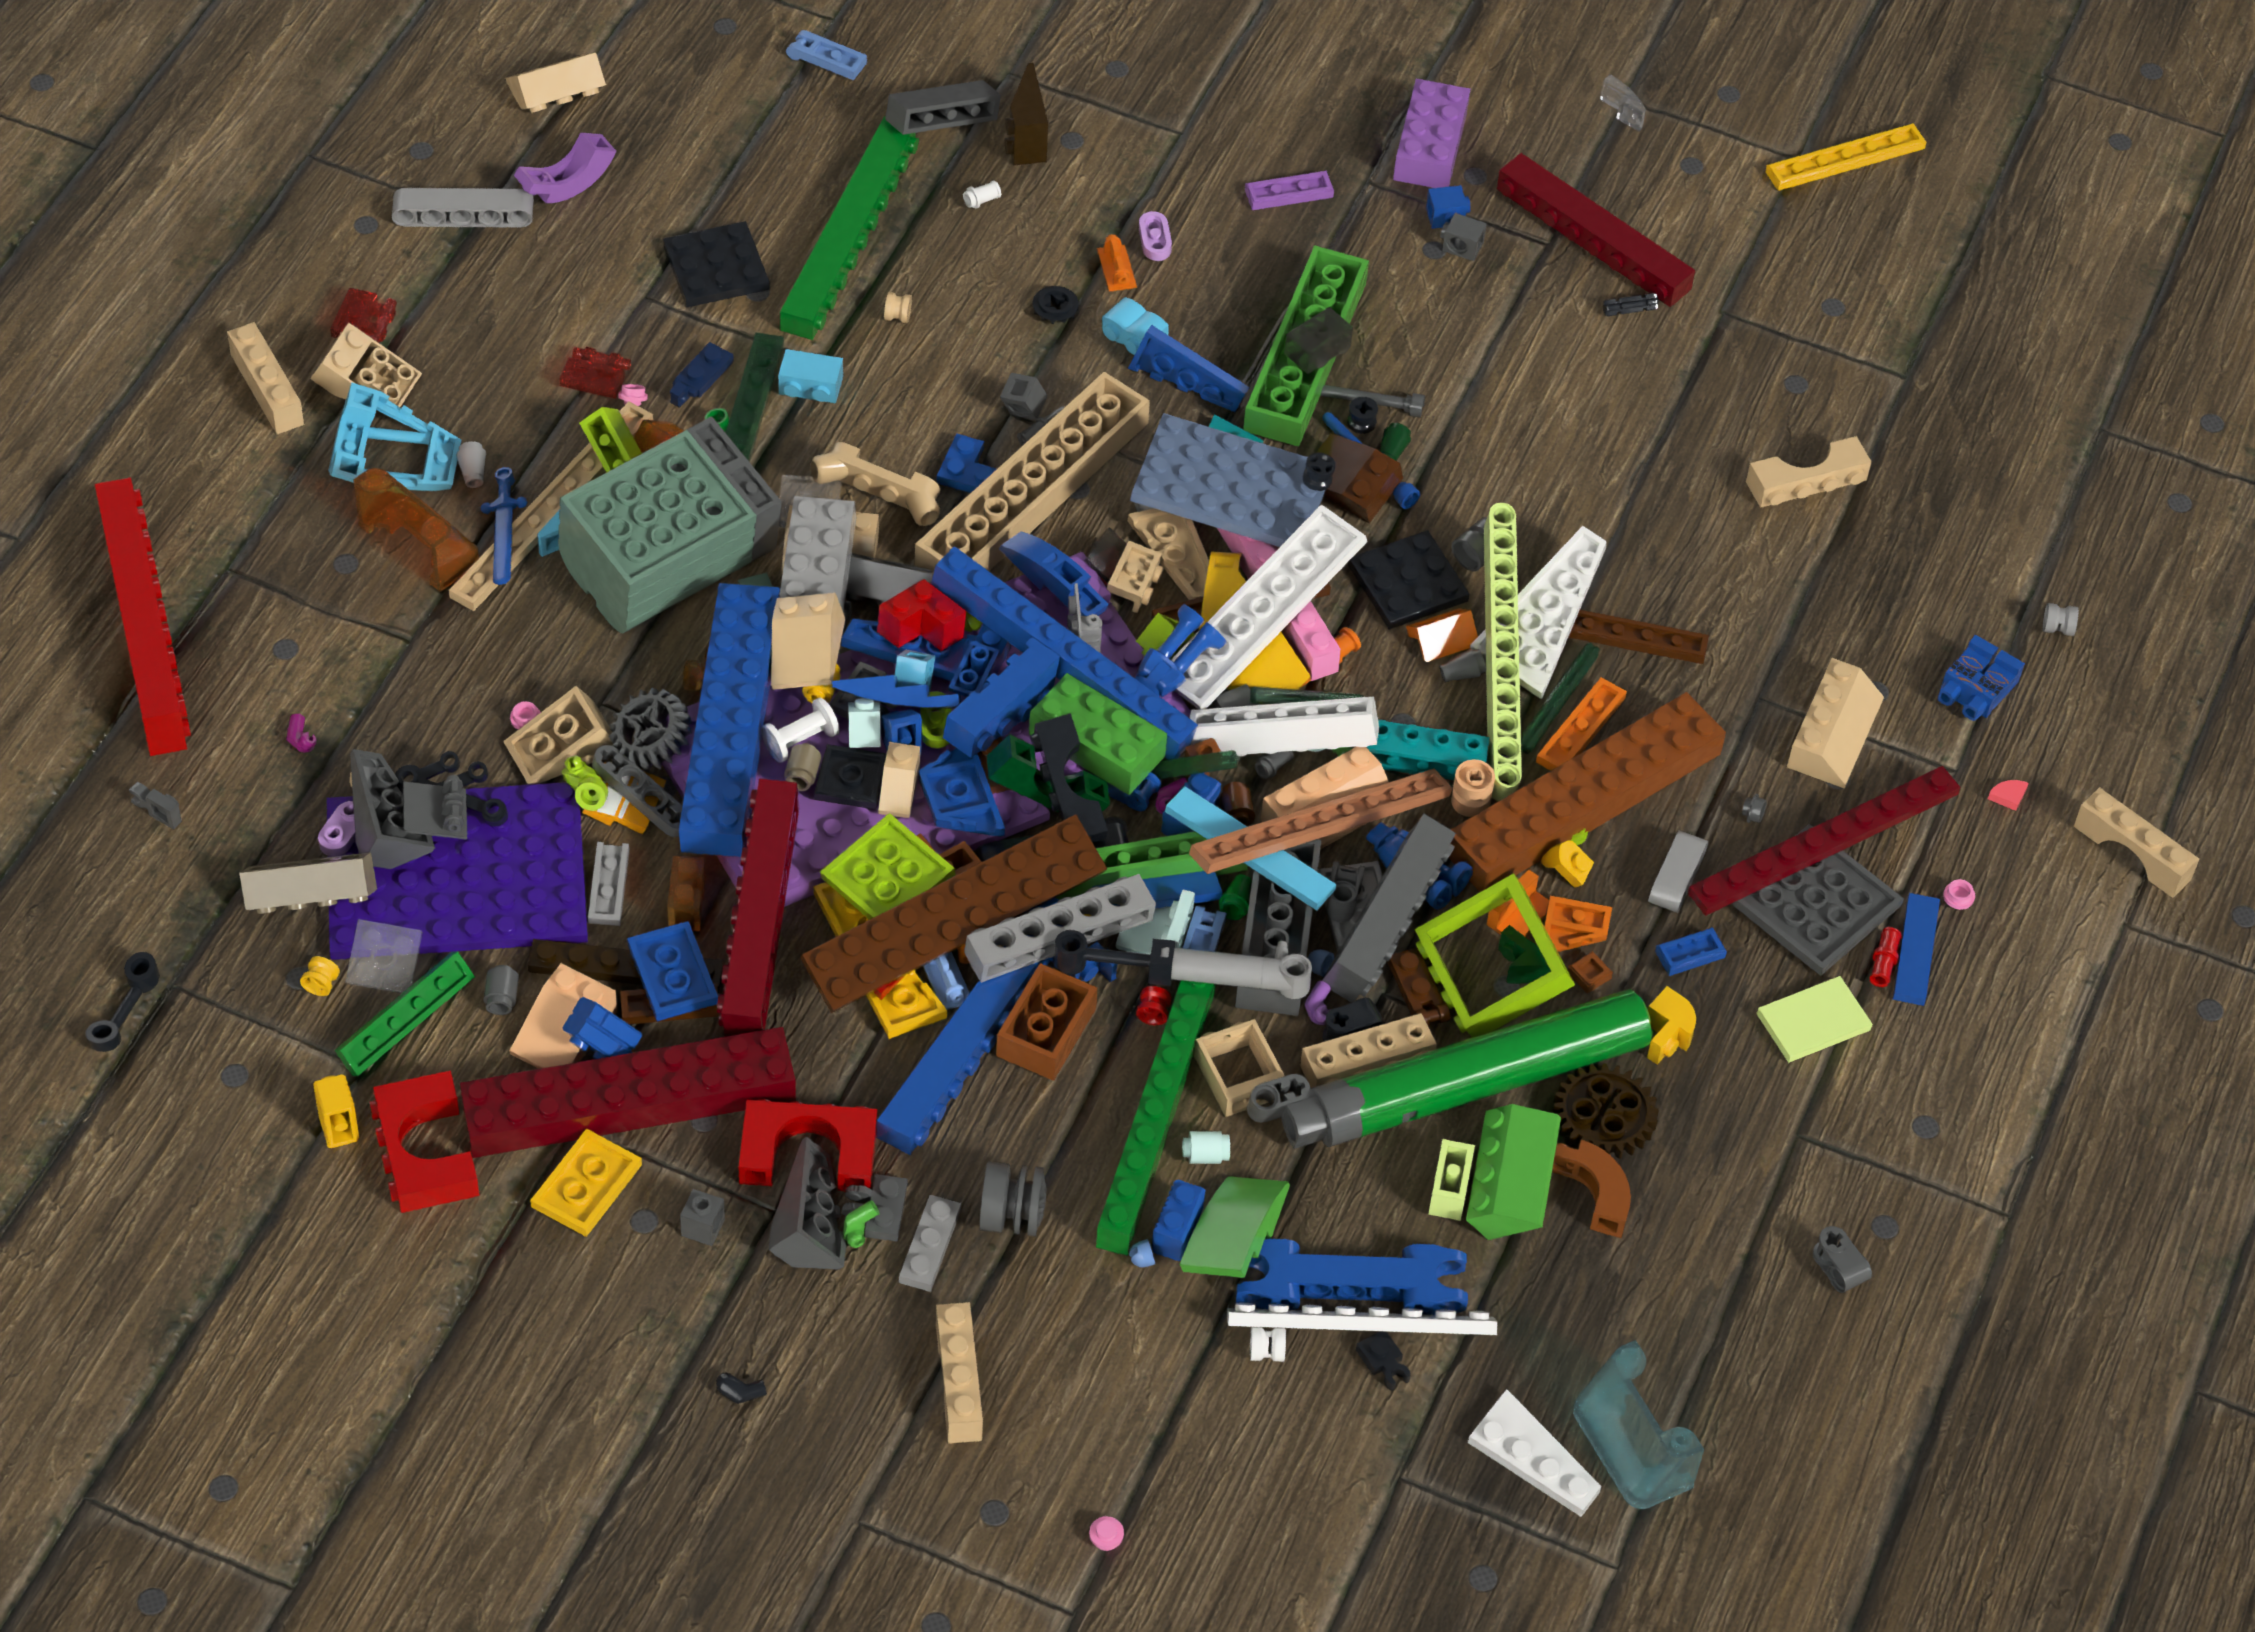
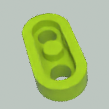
M938 691L930 692V696L946 695ZM920 708L922 718L921 736L927 746L942 748L949 744L943 738L947 715L952 712L951 708Z

